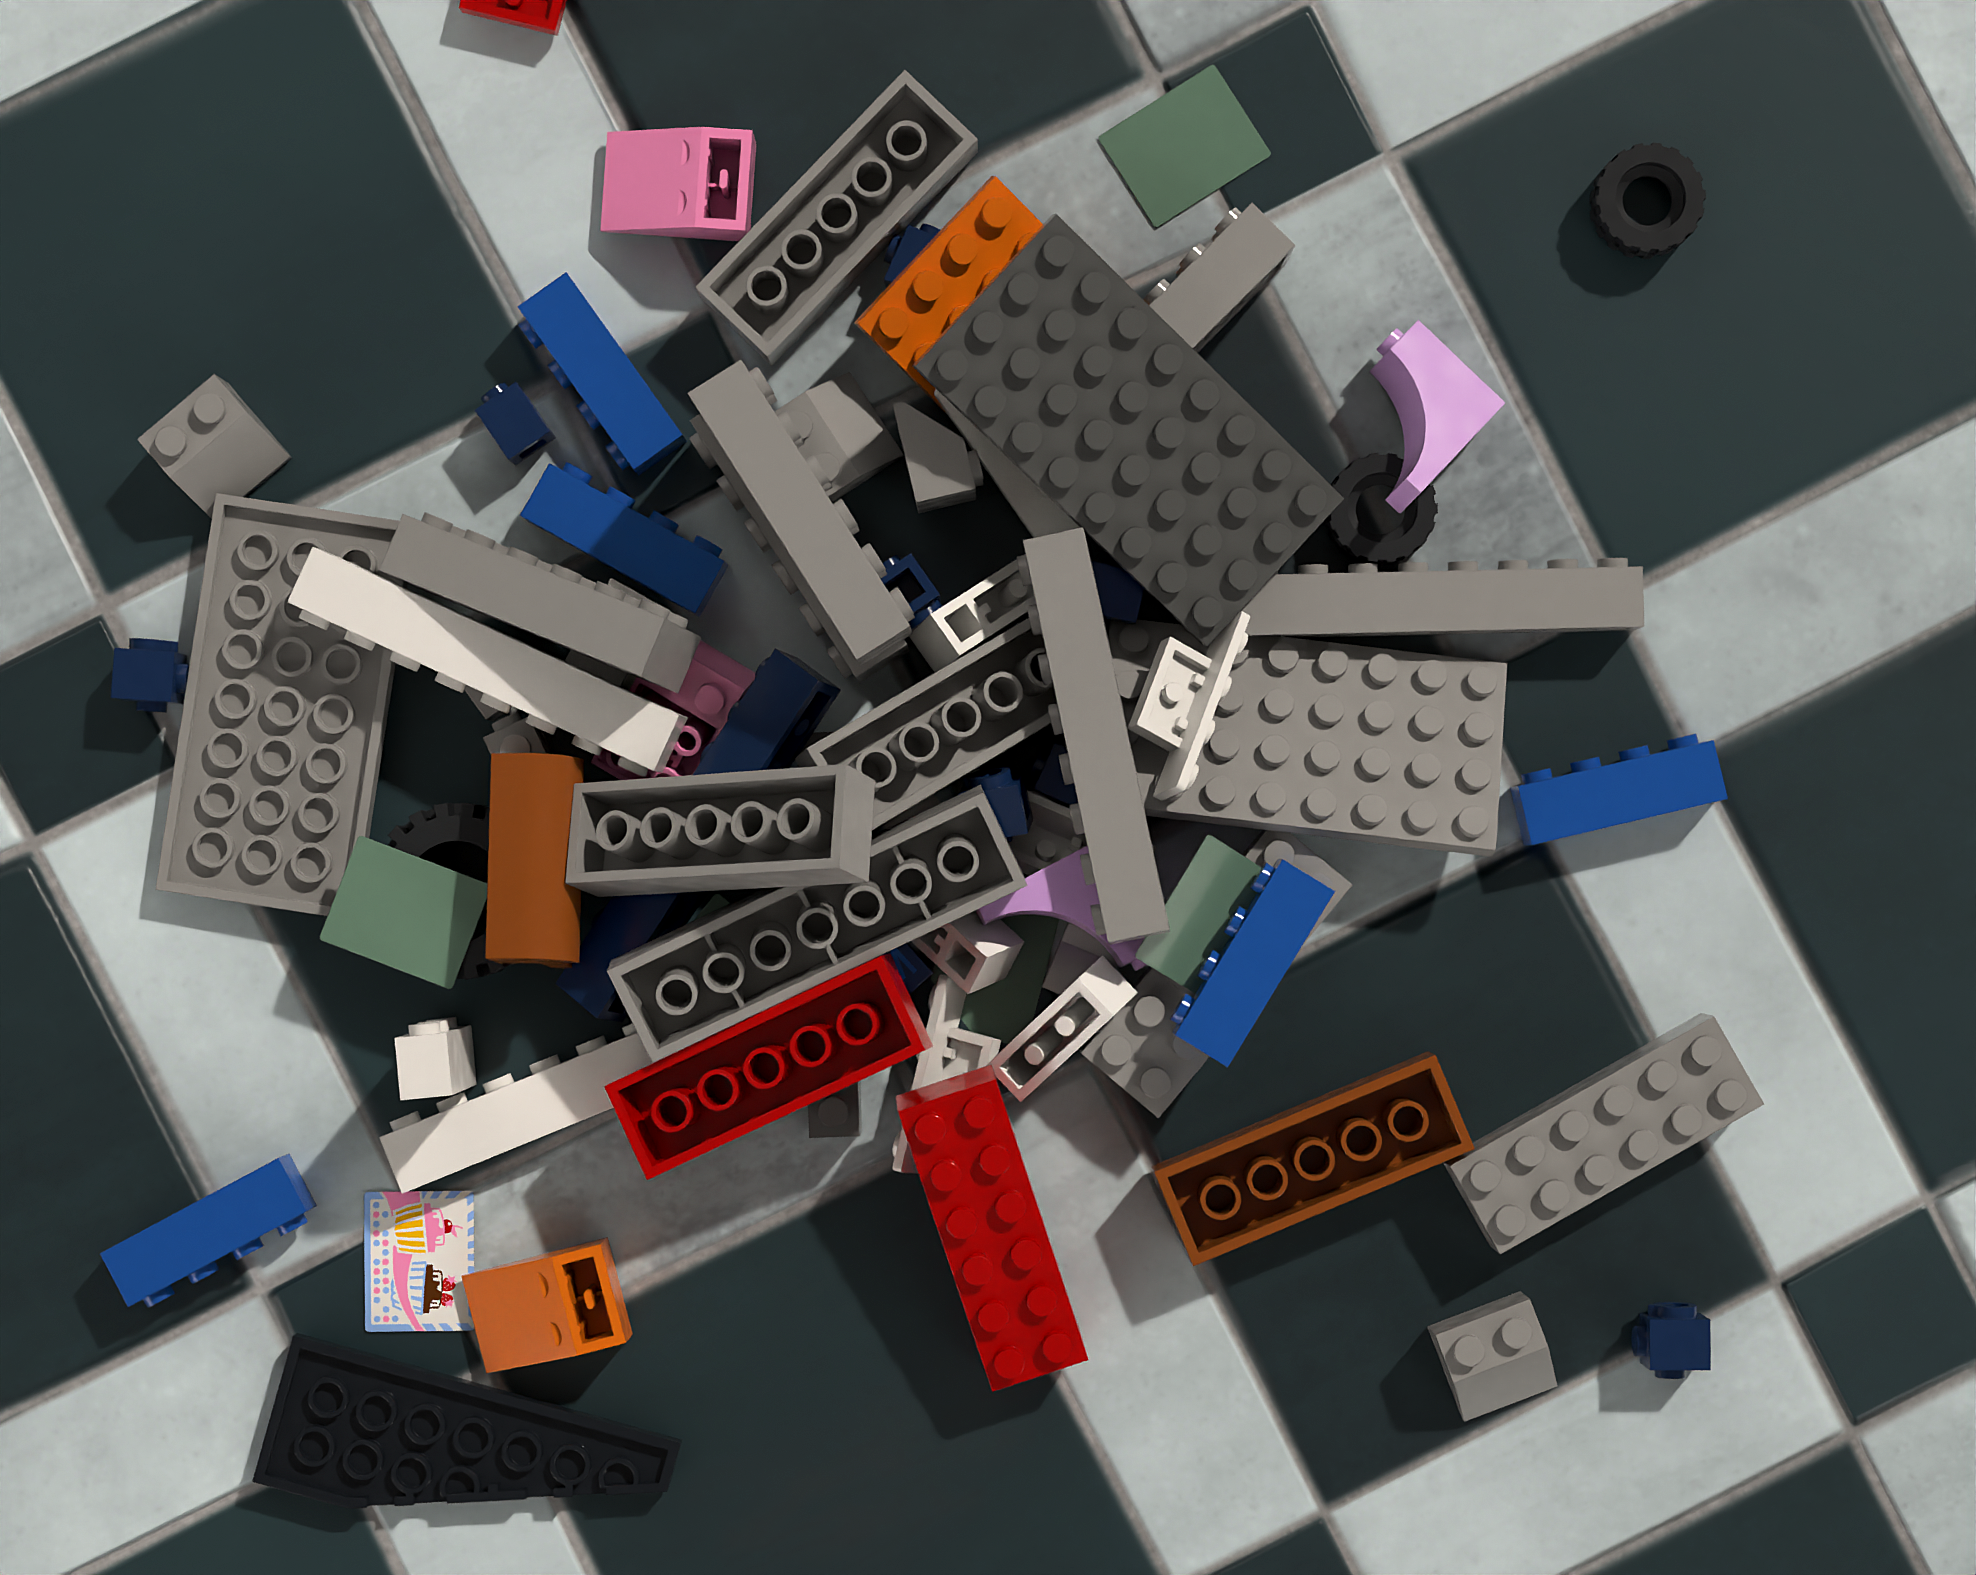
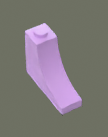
M1419 320L1405 334L1396 328L1376 349L1383 357L1369 371L1386 390L1396 408L1402 425L1405 447L1402 471L1394 489L1385 499L1399 514L1433 481L1505 404L1491 388Z
M1088 846L1026 877V887L975 910L983 926L995 920L1016 915L1035 914L1062 919L1080 927L1096 938L1111 954L1119 968L1129 963L1132 964L1135 971L1147 966V964L1135 957L1145 938L1110 945L1106 934L1098 936L1096 934L1091 912V905L1100 904L1096 883L1086 885L1080 855L1089 853Z

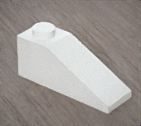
M1016 559L931 613L909 637L936 673L994 639L1028 615L1027 606L1036 604L1033 586H1023Z
M973 911L911 942L967 994H970L1006 978L1025 941L1000 919L983 926L976 911Z

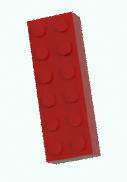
M885 954L604 1086L641 1169L646 1179L649 1180L933 1047V1044L891 954Z
M992 1064L897 1095V1111L992 1392L1089 1360Z

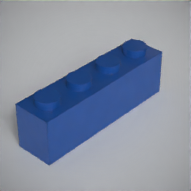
M567 272L517 306L526 318L518 324L535 349L543 344L546 346L555 359L547 366L564 389L572 384L583 398V401L577 404L576 407L593 430L600 425L606 430L613 441L605 447L622 471L631 465L633 470L638 475H641L687 442Z
M568 462L565 463L562 470L549 463L520 516L700 617L729 566L724 560L719 558L723 549L696 535L693 542L686 540L676 534L679 527L677 523L656 511H653L649 518L632 509L636 501L611 486L606 494L588 485L592 476Z
M1697 734L1667 740L1669 750L1650 754L1648 745L1618 752L1620 762L1601 766L1600 758L1594 757L1569 763L1572 773L1553 777L1551 768L1522 774L1523 784L1510 787L1523 845H1535L1728 799L1714 740L1699 743Z
M1278 859L1274 866L1268 863L1263 865L1250 889L1257 892L1256 896L1247 910L1240 906L1236 909L1223 931L1230 936L1220 954L1214 950L1209 953L1197 973V976L1204 981L1194 997L1188 994L1182 997L1170 1020L1177 1024L1172 1031L1174 1035L1226 1067L1230 1065L1335 893L1331 888L1283 859Z
M286 1154L101 1252L100 1255L127 1306L129 1307L144 1300L147 1308L175 1294L171 1284L188 1276L191 1283L194 1284L220 1270L215 1261L230 1252L233 1253L237 1261L263 1247L260 1236L277 1228L280 1236H283L306 1224L308 1221L304 1213L317 1205L290 1154Z

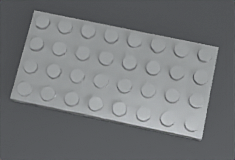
M215 494L155 890L328 916L357 838L359 836L369 838L396 663L389 660L393 652L392 650L375 643L373 650L370 651L344 639L347 629L330 622L328 629L325 630L300 619L299 616L302 609L288 603V599L312 547L327 551L407 588L408 583L379 570L399 524L398 520Z
M1138 619L1136 624H1129L1110 620L1108 641L1127 728L1160 642L1171 636L1206 656L1210 644L1207 647L1203 646L1180 624ZM1250 636L1242 653L1234 659L1228 675L1232 678V683L1228 693L1218 703L1212 718L1215 721V729L1209 741L1200 750L1196 761L1199 771L1194 783L1187 791L1162 801L1153 797L1169 751L1127 729L1146 816L1492 857L1496 851L1507 663L1280 636Z

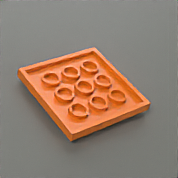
M991 176L854 323L945 412L934 395L936 388L913 367V364L1043 224L996 176Z

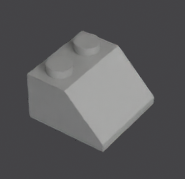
M850 372L805 391L774 411L776 415L784 411L787 412L805 443L798 448L804 459L814 455L832 486L831 489L826 491L831 502L842 497L904 456Z
M215 374L137 439L165 473L210 518H212L216 493L246 498L292 459L230 384Z
M903 401L893 403L918 513L976 500V487L983 485V474L977 450L967 451L964 438Z
M1521 1291L1427 1326L1464 1422L1558 1386L1549 1347L1532 1302Z

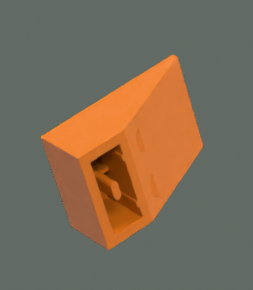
M608 1237L461 1276L486 1373L574 1357L626 1343L633 1334Z

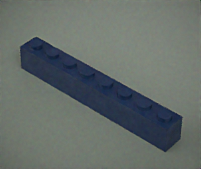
M775 648L772 654L763 660L757 668L755 680L744 697L738 700L730 709L728 721L715 741L708 744L703 750L700 764L692 775L790 768L841 689L801 659ZM708 891L612 896L607 906L601 909L592 920L591 930L580 945L579 963H572V968H564L563 973L555 984L596 1018L623 1022L628 1013L607 973L611 960L686 925Z

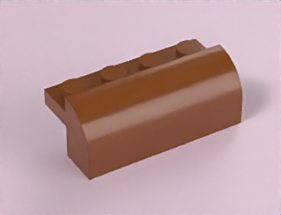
M491 753L485 959L499 964L540 963L551 968H572V963H579L581 890L566 884L565 879L573 790L575 783H584L583 759L545 753Z

